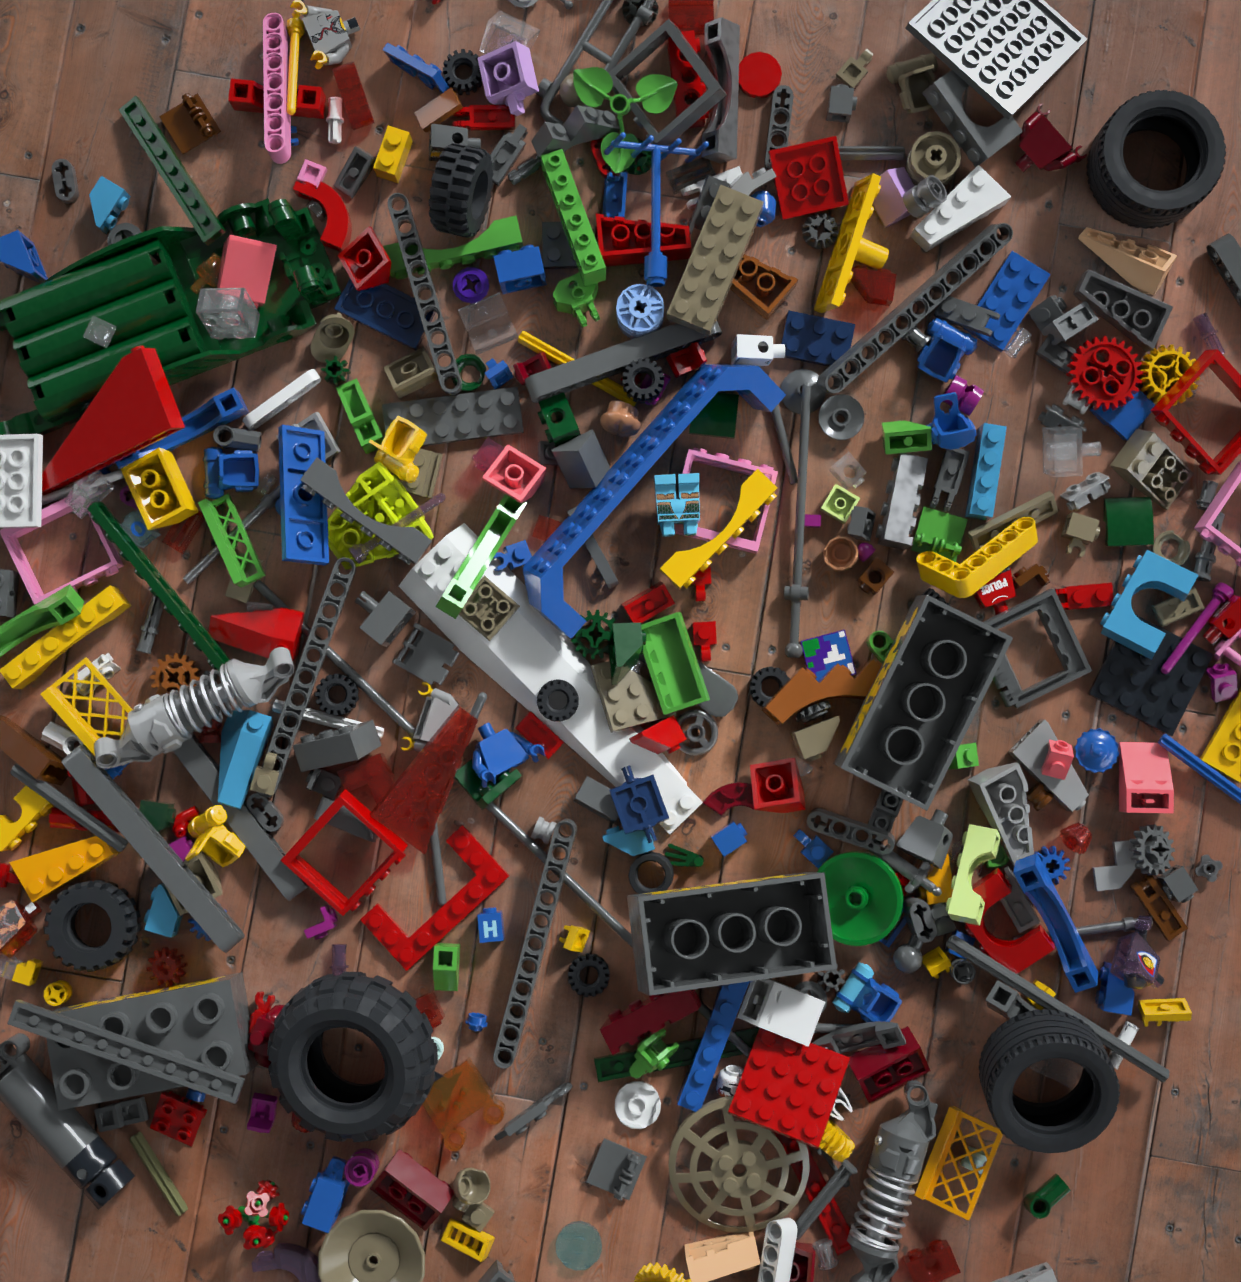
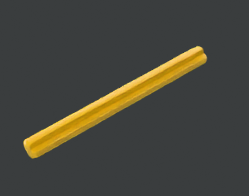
M522 331L518 337V343L536 353L544 352L547 359L557 365L575 360L525 331ZM609 378L592 383L594 386L632 406L637 404V402L633 401L632 397L630 399L627 397L623 386Z

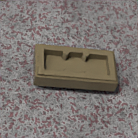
M240 553L239 556L244 558L245 554ZM247 562L244 572L248 578L258 573L254 564ZM231 578L225 596L248 604L256 581L241 588L235 585Z
M1196 588L1190 590L1185 601L1173 596L1151 606L1160 627L1205 609Z

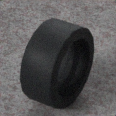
M647 852L635 859L630 866L628 876L634 891L641 894L668 890L672 884L674 872L668 858L660 853ZM648 861L657 862L664 869V881L657 888H647L640 883L638 870L643 863Z

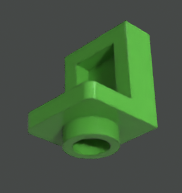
M976 743L961 744L948 769L979 766Z

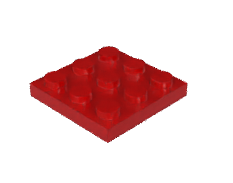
M836 136L768 151L771 169H773L776 175L773 179L781 220L849 205Z

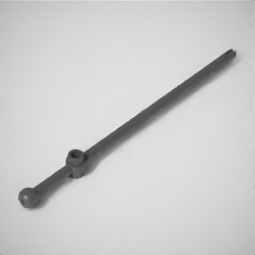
M804 383L802 386L792 586H785L784 599L791 600L790 642L785 647V655L790 658H800L803 652L802 646L799 644L801 600L808 601L809 587H802L811 386L809 383Z

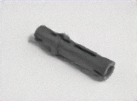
M154 595L151 598L144 626L141 625L140 630H142L136 648L137 651L151 654L155 636L159 634L157 629L164 608V603L161 599Z

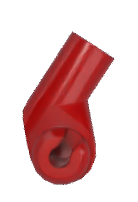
M195 805L176 815L173 833L177 838L185 837L190 820L200 816V812Z

